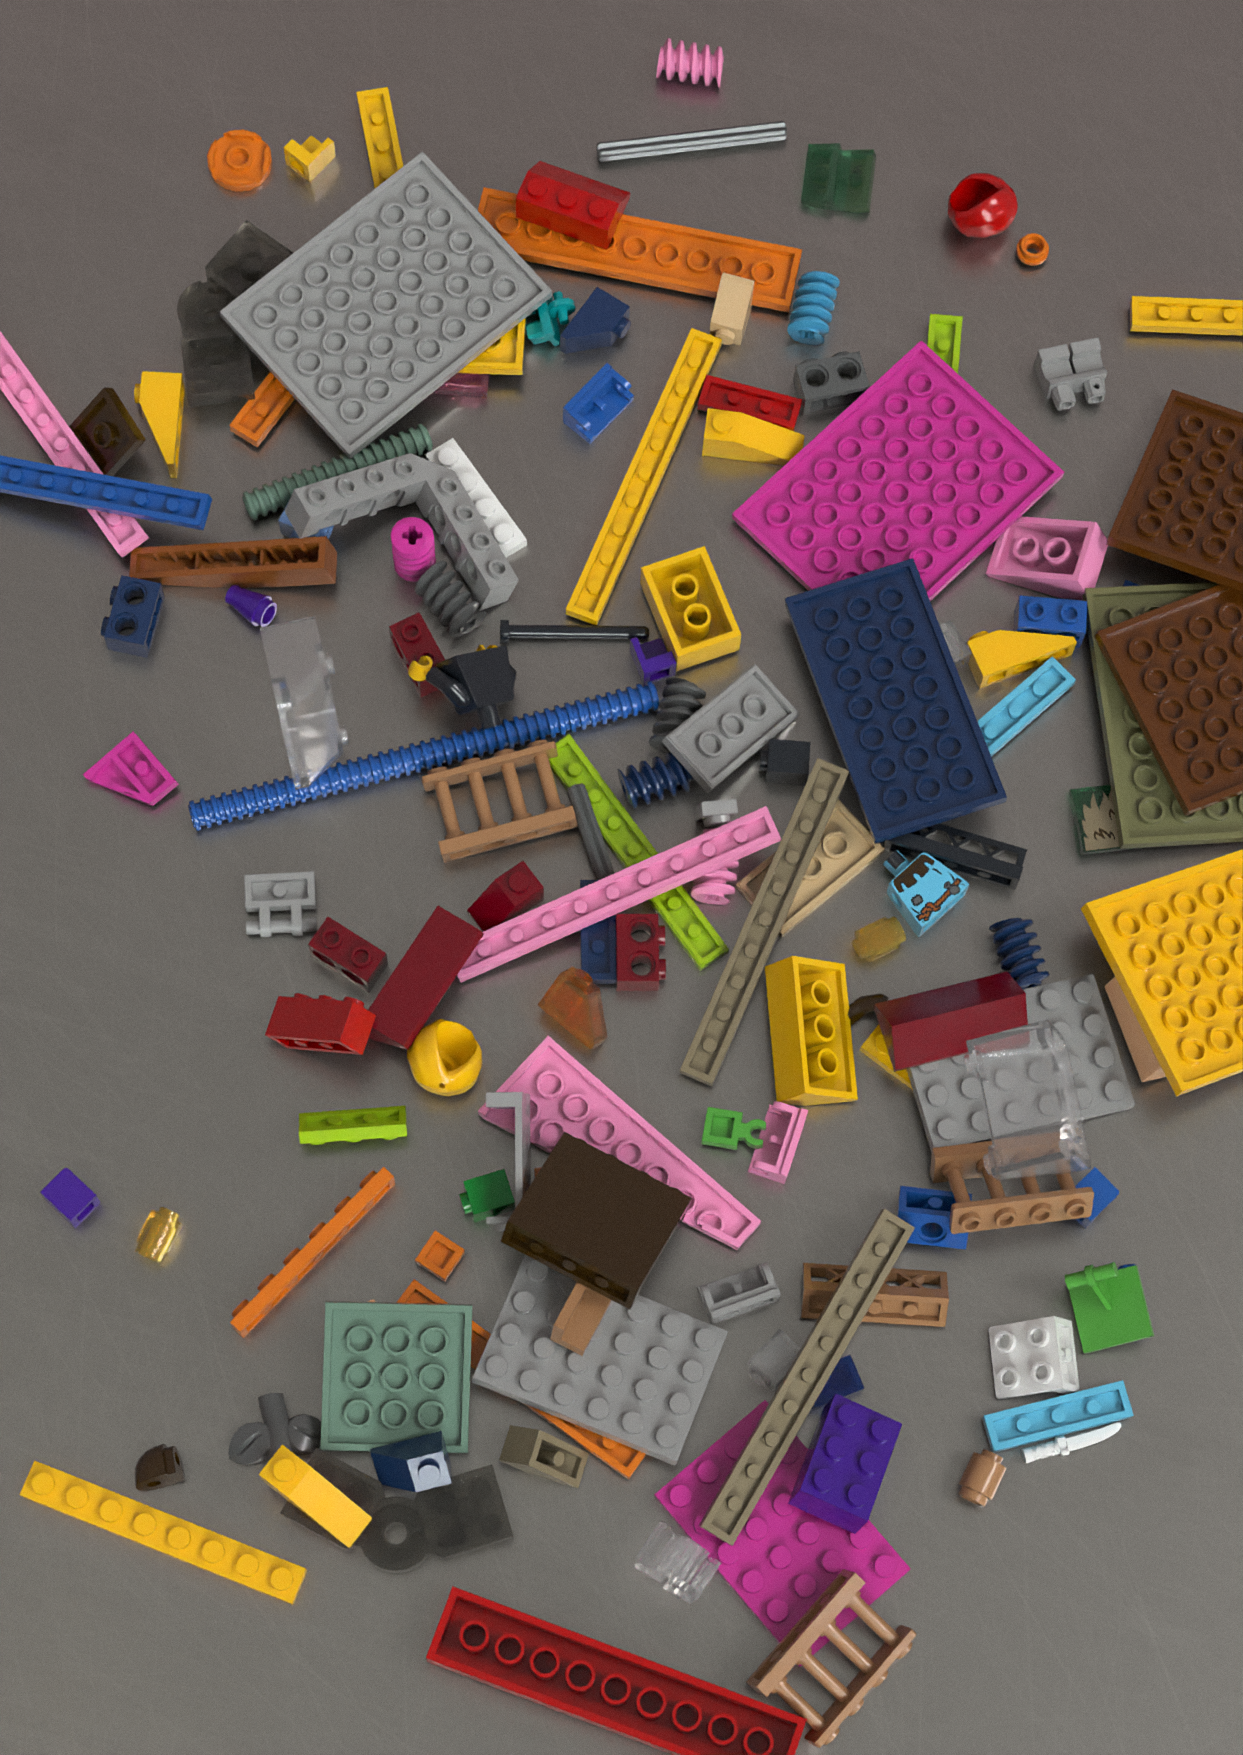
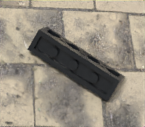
M940 823L923 828L929 830L925 833L920 829L916 831L918 835L908 833L885 841L884 851L894 853L898 850L904 857L913 860L925 852L953 872L1013 890L1016 889L1020 880L1027 849ZM936 833L945 835L951 845L928 839V837ZM954 838L959 839V840H962V841H960V842L957 843ZM969 843L979 845L984 855L962 849L961 847ZM1006 853L1016 856L1017 860L1016 864L995 859L994 857Z

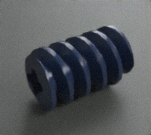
M671 752L666 753L665 764L656 756L652 759V768L643 760L639 763V772L633 765H627L626 776L620 769H617L624 795L634 809L638 807V797H642L645 803L649 805L651 804V793H655L661 801L664 800V789H668L674 797L677 796V785L680 784L687 793L690 792V781L694 780L692 775Z
M1010 918L994 923L989 927L991 932H995L992 937L993 943L999 945L996 954L999 958H1004L1000 963V967L1003 971H1008L1022 989L1040 986L1042 984L1041 981L1049 977L1050 974L1048 971H1038L1037 969L1046 962L1045 959L1033 957L1034 954L1042 949L1040 945L1029 944L1030 941L1038 936L1036 932L1025 931L1026 928L1033 925V920Z

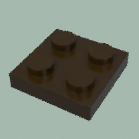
M104 387L69 426L102 473L108 476H114L146 441L113 388Z

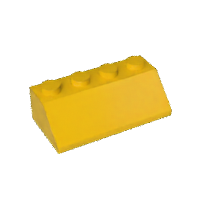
M790 956L765 966L777 1102L810 1106L858 1100L851 1023L848 1017L849 1002L845 964Z

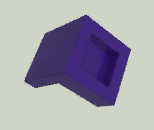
M637 637L630 639L629 651L643 686L646 685L647 681L655 683L675 676V658L672 651H666L662 639L658 638L643 644L639 643Z
M68 1168L60 1171L40 1191L44 1199L74 1228L101 1203L97 1195Z

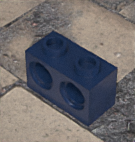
M121 575L119 585L113 586L110 594V606H112L110 616L104 617L101 626V636L104 637L108 650L148 658L165 597L161 583ZM139 596L143 598L139 604L132 605L128 603L133 597ZM125 627H132L135 629L131 634L126 636L119 634V632Z

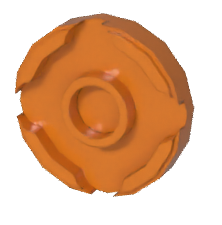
M244 129L230 130L224 133L223 137L211 144L207 154L209 173L214 181L224 189L235 192L250 191L260 186L269 177L272 169L271 150L268 144L255 132Z

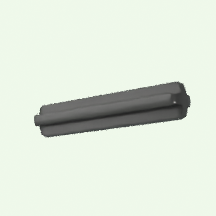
M583 783L572 785L567 788V794L571 806L573 805L576 820L597 880H601L615 872L585 785Z

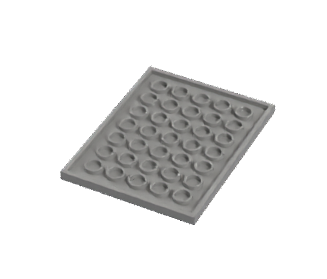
M422 151L220 311V316L348 458L351 459L552 297V290Z

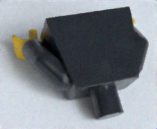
M479 645L475 652L456 655L436 664V667H432V659L428 656L420 657L418 663L416 661L411 662L408 675L416 681L426 680L439 689L453 704L459 715L477 712L482 730L502 725L497 707L514 699V686L517 675L516 670L509 663L506 645L500 647L489 645L487 649L483 645Z

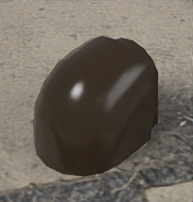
M161 1444L147 1450L139 1458L135 1467L136 1489L141 1491L161 1489L185 1480L181 1459L175 1446L167 1447L166 1444Z

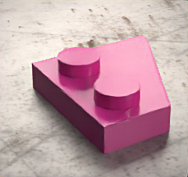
M134 731L83 774L92 783L150 806H154L179 785Z

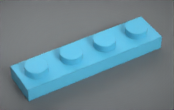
M1053 656L977 721L991 757L1075 684L1076 679Z
M1122 1380L984 1415L982 1420L991 1451L995 1453L1132 1418L1134 1414L1124 1381Z

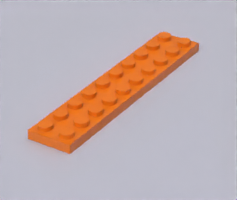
M483 187L478 212L524 261L712 298L717 297L721 276L724 272L755 281L752 299L753 306L788 313L790 311L802 249L623 214L606 250L516 218V193Z

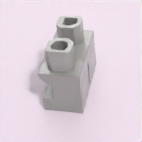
M1099 337L1070 343L1069 348L1067 344L1038 350L1034 367L1045 399L1052 398L1058 411L1073 407L1076 402L1074 393L1084 392L1086 401L1089 404L1099 403L1104 400L1106 394L1104 382L1108 372L1103 367Z

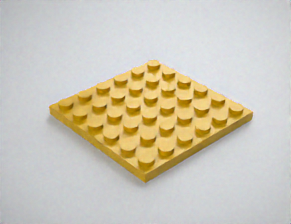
M1243 849L1087 902L1081 908V911L1176 1097L1243 1072Z

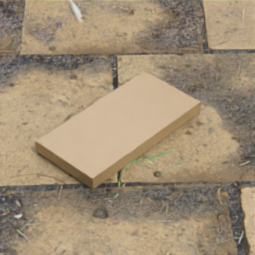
M839 799L779 933L781 938L884 853L885 848L880 843H874L871 833ZM776 851L736 884L735 888L751 906Z

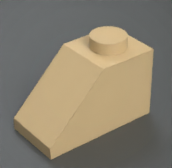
M723 272L710 322L709 334L722 339V344L724 345L736 344L741 346L751 313L755 281Z

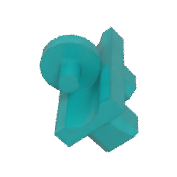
M558 291L553 293V297L527 317L539 313L540 317L539 320L528 323L525 326L529 340L533 344L550 341L554 347L559 346L561 335L559 322L561 325L569 323L568 316L576 310L574 300L564 298L563 293Z

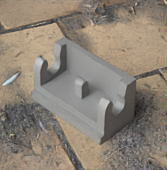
M768 1263L759 1264L748 1270L697 1287L711 1325L779 1301L781 1295Z

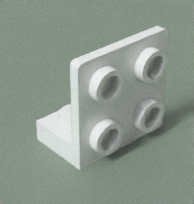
M1050 1316L989 1328L996 1398L1007 1399L1051 1391L1067 1395L1080 1391L1072 1321Z

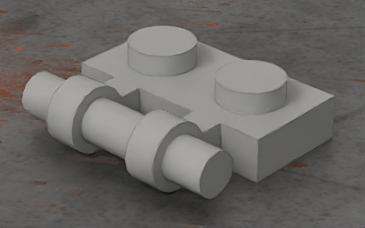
M314 871L244 875L246 912H259V920L246 921L247 935L260 934L262 938L272 937L273 933H292V936H303V932L317 931L316 917L302 918V909H316ZM291 910V919L271 920V911Z

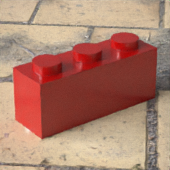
M295 993L293 997L278 996L265 1036L288 1049L363 1055L376 1015L363 1008L364 1003L352 997H344L342 1001L326 995H319L318 999L300 993Z

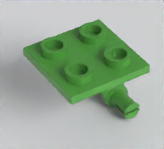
M1115 1262L1094 1267L1091 1264L1085 1266L1083 1271L1065 1274V1282L1069 1289L1080 1340L1085 1354L1154 1336L1137 1265L1118 1270Z

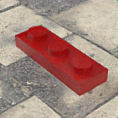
M706 375L697 409L706 412L708 408L741 412L794 431L802 399Z

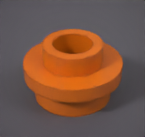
M1036 233L1022 237L1016 247V254L1019 260L1030 266L1042 264L1047 259L1049 253V246L1045 238ZM1035 249L1037 253L1033 254L1028 252L1027 250Z

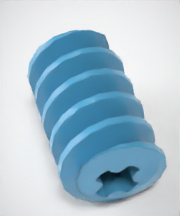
M811 271L799 277L798 288L795 293L796 299L793 301V311L790 315L791 322L787 328L789 336L794 341L807 345H820L824 343L825 340L822 335L829 333L830 327L828 323L832 320L830 312L834 310L835 303L833 300L837 297L835 289L840 284V280L836 276L827 272Z

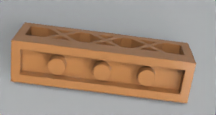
M803 1263L801 1318H819L847 1270L848 1265ZM892 1268L861 1322L945 1327L949 1302L947 1272ZM811 1276L826 1277L829 1281H811ZM894 1281L900 1283L901 1285L889 1286L885 1282ZM922 1284H939V1289L925 1288Z
M576 1282L553 1325L550 1340L583 1356L612 1300Z

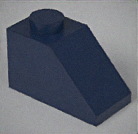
M596 287L560 335V351L569 354L612 346L617 337L623 338L631 326V321L629 320L630 306Z
M442 1431L370 1449L380 1485L420 1492L452 1483L451 1461Z

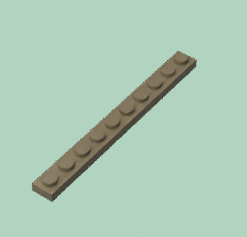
M817 758L680 1068L681 1074L713 1086L846 783L849 770Z
M881 1209L709 1506L699 1527L728 1545L733 1546L915 1227L888 1210Z

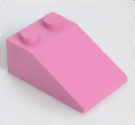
M1021 516L997 538L986 575L990 578L1054 597L1083 600L1082 595L1085 592V588H1095L1108 548V545H1106L1108 539L1097 522Z

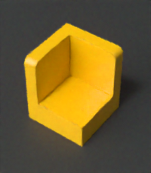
M310 136L302 145L291 139L283 147L286 165L308 182H311L336 157L334 141L329 137L321 143L315 137Z

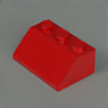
M539 161L527 171L516 196V218L607 250L631 193Z

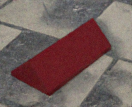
M437 906L369 1007L368 1011L376 1015L369 1039L408 1050L484 933L449 911Z
M1008 972L876 1003L873 1006L894 1072L1024 1040L1029 1037L1026 993Z

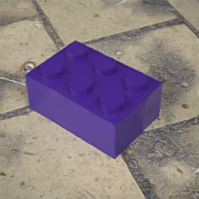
M835 1393L822 1410L788 1504L856 1534L869 1520L902 1423Z

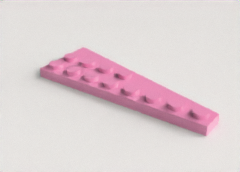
M547 1036L496 1091L530 1094L531 1144L551 1153L563 1133L566 1132L607 1154L615 1156L620 1161L637 1170L648 1173L651 1177L664 1184L679 1189L682 1193L692 1198L682 1222L733 1249L738 1250L760 1226V1219L551 1037ZM485 1103L478 1110V1115L484 1120L515 1135V1109H492L486 1107Z

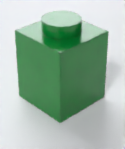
M505 1169L463 1181L465 1192L459 1194L464 1213H472L474 1223L484 1220L486 1217H494L515 1210V1200Z

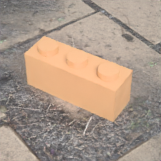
M1114 977L1104 987L1141 1082L1166 1077L1116 977Z

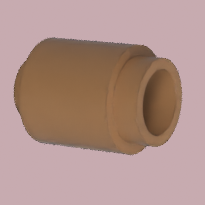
M983 1449L981 1454L973 1452L959 1482L961 1489L958 1495L974 1504L985 1507L988 1500L992 1501L1007 1469L1001 1465L1003 1458L986 1449Z

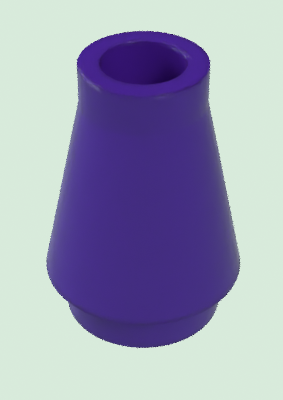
M237 585L231 586L225 596V602L235 608L253 626L260 625L266 627L275 617L277 604L272 601L271 596L243 589Z

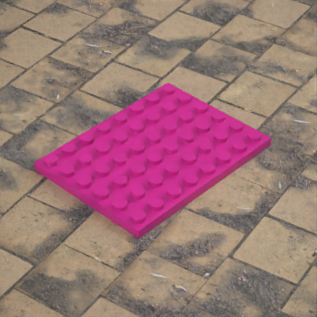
M920 341L732 513V519L808 591L913 558L931 601L1063 477L1064 471L923 341Z

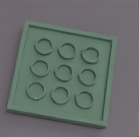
M325 1301L320 1450L370 1451L372 1448L442 1431L448 1453H468L472 1304Z

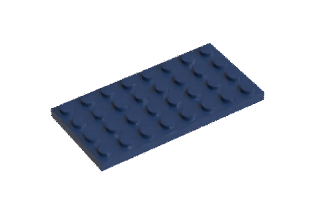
M913 558L785 598V607L846 769L849 770V777L875 844L1006 802L1005 790Z

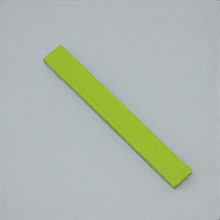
M568 734L557 741L555 744L558 756L549 759L552 772L566 791L567 788L575 784L583 783L585 785L603 840L623 868H628L657 855L658 852L571 735ZM682 885L648 900L700 971L729 952L727 945Z

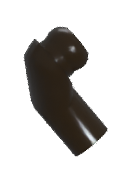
M880 993L861 996L849 1005L848 1017L851 1026L867 1013L875 1012L874 1004L888 1001L889 998Z

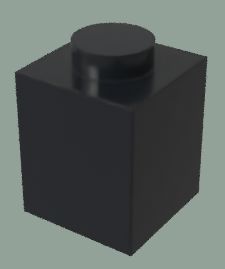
M769 739L768 750H761L760 770L766 771L765 783L805 786L809 775L811 742Z

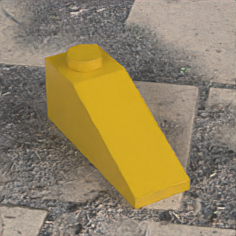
M142 371L141 384H135L134 401L136 404H140L143 418L170 478H177L185 396L182 373Z
M708 408L702 456L784 466L803 449L805 435L741 412Z
M996 630L991 633L981 631L969 638L963 654L979 689L1036 669L1052 656L1056 660L1071 656L1077 641L1073 636Z
M284 1445L280 1446L259 1473L263 1482L349 1549L372 1520L371 1516Z

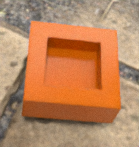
M435 1230L416 1257L415 1263L446 1282L465 1254V1249Z

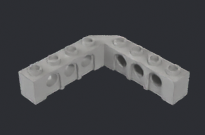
M409 453L294 489L284 512L300 539L317 534L320 529L338 523L341 526L348 523V520L369 514V516L376 515L377 511L394 505L401 507L416 502L424 518L428 517L437 532L440 545L444 544L454 561L455 571L460 572L471 590L472 600L479 602V611L508 601L519 581L455 471Z

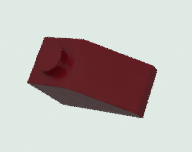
M521 861L496 878L467 909V913L480 930L484 932L524 914L543 901L544 887L526 863Z

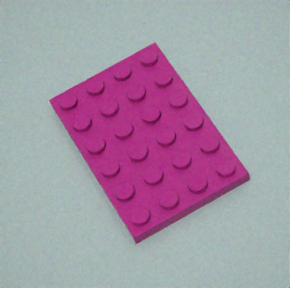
M764 1400L655 1493L654 1497L779 1644L843 1569L855 1572L865 1582L859 1590L861 1592L860 1597L870 1606L911 1568L869 1520L856 1534H853L788 1504L808 1451L797 1436L792 1441L733 1546L728 1545L699 1527L709 1506L769 1403ZM850 1607L847 1609L843 1608L835 1618V1625L840 1630H843L858 1615ZM819 1636L811 1646V1654L817 1653L830 1640L826 1636Z

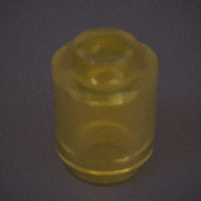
M895 916L888 919L883 917L856 930L852 946L860 959L866 958L868 962H872L899 949L900 944L906 941V935Z
M160 1207L159 1211L151 1210L136 1239L138 1245L135 1252L152 1261L161 1263L164 1256H169L183 1227V1224L178 1222L180 1215L164 1207Z

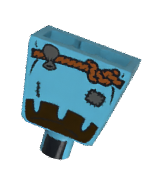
M896 850L883 863L895 876L888 885L887 895L918 937L963 898L969 887V883L925 852L921 853L910 863Z

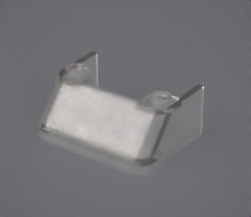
M315 616L260 627L295 790L309 787L344 754L343 746L349 745L345 725H338L329 675L335 674L331 653L324 654Z

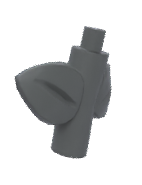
M283 1393L262 1395L258 1397V1402L264 1423H246L238 1428L231 1439L228 1454L229 1459L236 1463L251 1465L262 1462L265 1459L269 1462L281 1445H284L291 1452L301 1455L316 1453L320 1451L321 1421L307 1414L295 1415L289 1419Z

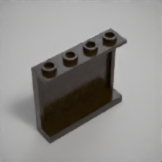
M564 1132L508 1219L501 1242L631 1310L650 1271L677 1225L683 1221L692 1198L682 1193L679 1189L670 1187L651 1177L648 1173L639 1171L620 1161L615 1156L607 1154L587 1144L584 1140Z

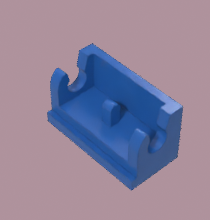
M606 363L563 407V423L591 444L634 400V395L629 391L632 387L631 384L612 369L611 365Z

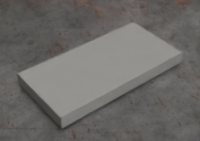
M754 664L662 740V743L701 787L709 793L767 744L769 739L774 738L793 722L800 713L759 667Z

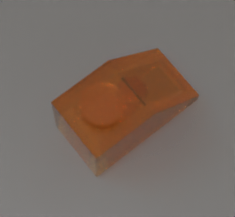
M571 967L561 972L538 1003V1006L591 1050L604 1043L607 1039L600 988L593 983L592 977L581 969Z

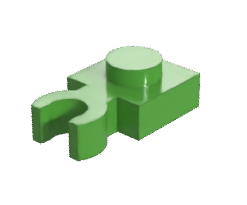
M708 1107L702 1144L737 1150L740 1140L745 1141L753 1149L763 1148V1140L753 1138L751 1132L756 1129L766 1130V1122L754 1119L748 1123H743V1112Z

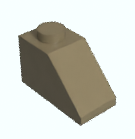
M510 1425L499 1461L523 1472L578 1488L589 1453L544 1431Z

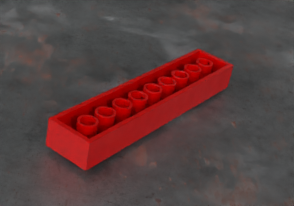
M452 1586L426 1655L428 1663L672 1755H795L807 1721L803 1717Z

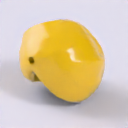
M437 1019L420 1030L407 1050V1060L414 1079L423 1089L441 1096H454L468 1091L476 1083L482 1068V1050L471 1030L456 1021Z

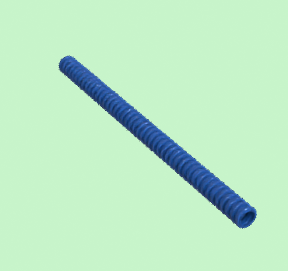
M647 681L645 686L639 683L636 684L634 689L630 686L626 687L625 691L616 689L615 694L605 692L603 697L597 694L595 699L591 700L589 697H586L584 702L575 700L573 705L567 702L561 708L558 705H555L553 710L544 708L542 713H539L537 710L533 711V715L530 716L525 713L523 718L518 719L517 716H513L511 721L505 718L502 719L501 726L492 729L482 730V727L481 729L471 727L469 732L463 729L461 734L458 735L455 732L450 733V737L440 735L439 740H435L433 737L430 738V742L425 743L424 740H421L419 745L416 746L414 743H410L408 748H404L402 745L398 747L399 750L394 751L391 748L385 754L382 751H379L377 756L368 754L366 759H362L361 756L357 757V761L354 762L348 759L346 760L347 764L342 765L341 762H337L335 767L326 765L324 770H320L319 767L315 768V772L312 773L306 770L305 775L300 776L299 773H295L293 778H289L287 775L284 776L282 781L276 778L273 779L274 783L268 784L267 781H264L263 785L259 787L257 784H253L251 789H247L245 786L242 787L240 792H236V789L231 790L232 794L228 795L222 792L221 796L217 798L215 795H211L209 800H205L204 797L200 798V802L197 803L191 800L189 801L188 808L193 827L200 831L201 826L206 825L207 828H211L213 823H217L219 826L222 825L224 820H228V823L233 822L232 818L236 817L242 820L243 815L248 814L249 817H253L255 812H259L261 815L264 814L266 809H270V812L275 811L274 807L278 806L284 809L285 804L290 803L291 806H295L297 801H301L303 804L306 803L308 798H311L312 801L317 800L316 796L320 795L326 798L327 793L332 792L333 795H337L339 790H343L345 793L348 792L350 787H353L354 790L359 789L358 785L362 784L364 787H368L369 782L374 781L375 784H379V780L384 779L387 782L390 781L392 776H395L396 779L400 778V774L404 773L406 776H410L411 771L421 773V769L426 768L429 771L431 766L434 765L436 767H442V763L452 765L453 760H457L459 763L463 761V758L471 759L476 754L479 757H482L484 752L493 754L495 749L501 751L507 746L513 749L514 744L519 743L520 746H524L526 741L532 743L537 738L545 740V736L549 735L551 738H555L556 733L566 735V731L570 730L574 733L576 728L579 727L585 730L587 725L596 727L598 722L604 725L610 719L616 722L617 717L627 719L629 714L635 717L638 716L640 711L643 714L648 713V709L657 711L659 709V698L655 685L651 681Z

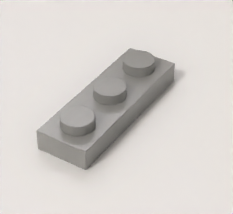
M737 799L704 801L694 807L695 820L704 821V827L727 824V822H730V818L738 813Z

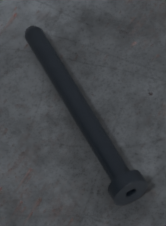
M500 620V643H509V638L631 639L637 637L641 640L649 638V628L646 626L509 625V620Z

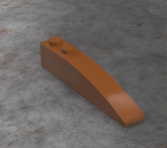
M326 536L305 537L302 539L288 538L141 547L131 551L129 577L161 583V585L230 588L233 585L241 588H268L336 584L337 551Z

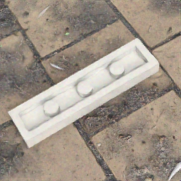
M454 438L425 454L426 460L455 471L506 558L527 545V539Z

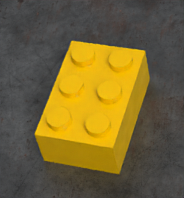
M705 546L641 567L640 584L667 651H672L676 661V672L740 649L741 632Z

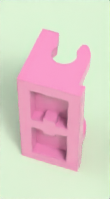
M774 1101L773 1105L769 1104L764 1120L766 1122V1130H761L758 1138L763 1140V1148L755 1149L748 1169L749 1173L785 1184L808 1110Z

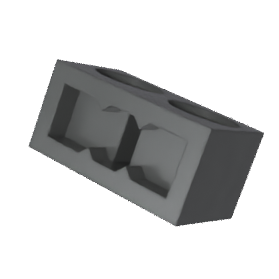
M843 351L834 354L830 358L820 360L810 358L795 365L793 381L798 398L802 399L801 409L803 415L850 405L870 387L860 351L853 353ZM849 374L853 379L846 380L839 375ZM814 380L820 382L822 385L815 387L809 385L807 382Z

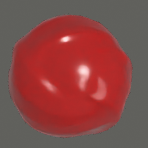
M989 173L968 175L959 182L948 198L949 218L955 228L967 237L985 238L1000 234L1012 224L1018 209L1017 197L1013 189L1002 178Z

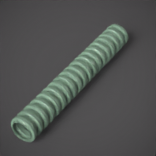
M421 423L417 425V429L408 428L407 433L400 431L396 437L390 435L386 441L382 438L378 440L379 443L376 445L374 442L370 443L368 448H363L351 459L343 453L340 455V459L333 457L329 463L321 462L319 467L312 465L309 471L305 468L301 470V474L294 472L291 474V478L284 476L282 481L274 480L270 486L263 484L260 490L255 487L252 489V493L245 491L243 492L242 499L248 515L253 520L258 519L257 515L262 514L263 517L268 515L267 511L277 512V508L280 506L284 509L294 489L411 453L421 456L424 450L430 452L432 451L433 444L429 432Z

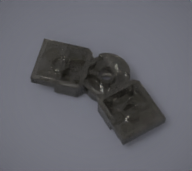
M247 220L205 266L207 282L201 283V281L192 283L182 292L178 300L177 314L181 331L185 336L181 341L189 407L255 399L250 349L222 319L220 311L294 252ZM209 312H217V313H218L217 315H215V316H213V317H207V316H205V315H206L207 313H209Z
M316 1448L308 1465L371 1516L372 1520L349 1549L288 1500L280 1512L285 1518L346 1552L362 1548L365 1557L374 1567L391 1574H403L416 1569L427 1559L429 1554L441 1561H446L478 1551V1548L514 1538L493 1465L452 1476L451 1484L420 1491L413 1501L409 1498L398 1496L386 1498L380 1481ZM399 1525L404 1527L407 1531V1536L402 1543L392 1544L387 1541L386 1533L392 1526Z

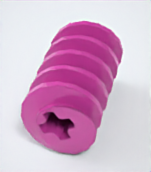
M407 517L398 521L391 531L394 568L397 574L404 580L418 582L420 577L431 566L436 564L434 535L427 522L420 518Z

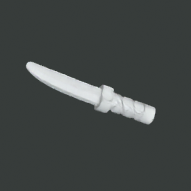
M1117 1422L1070 1438H1065L1064 1435L1055 1437V1441L1021 1449L1023 1460L1025 1463H1029L1040 1458L1044 1459L1058 1454L1060 1457L1069 1455L1070 1451L1096 1444L1111 1437L1119 1431L1121 1423Z

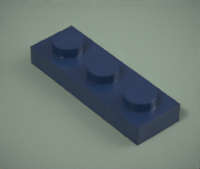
M580 880V888L598 880ZM616 914L581 929V984H616Z

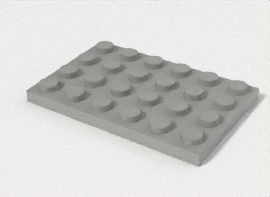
M1094 974L1023 989L1026 993L1029 1032L1027 1039L907 1069L931 1153L932 1148L999 1140L1132 1109L1135 1106Z
M525 1255L472 1377V1382L675 1466L728 1331L638 1295L631 1310L611 1301L583 1356L550 1340L553 1325L571 1294L576 1281Z

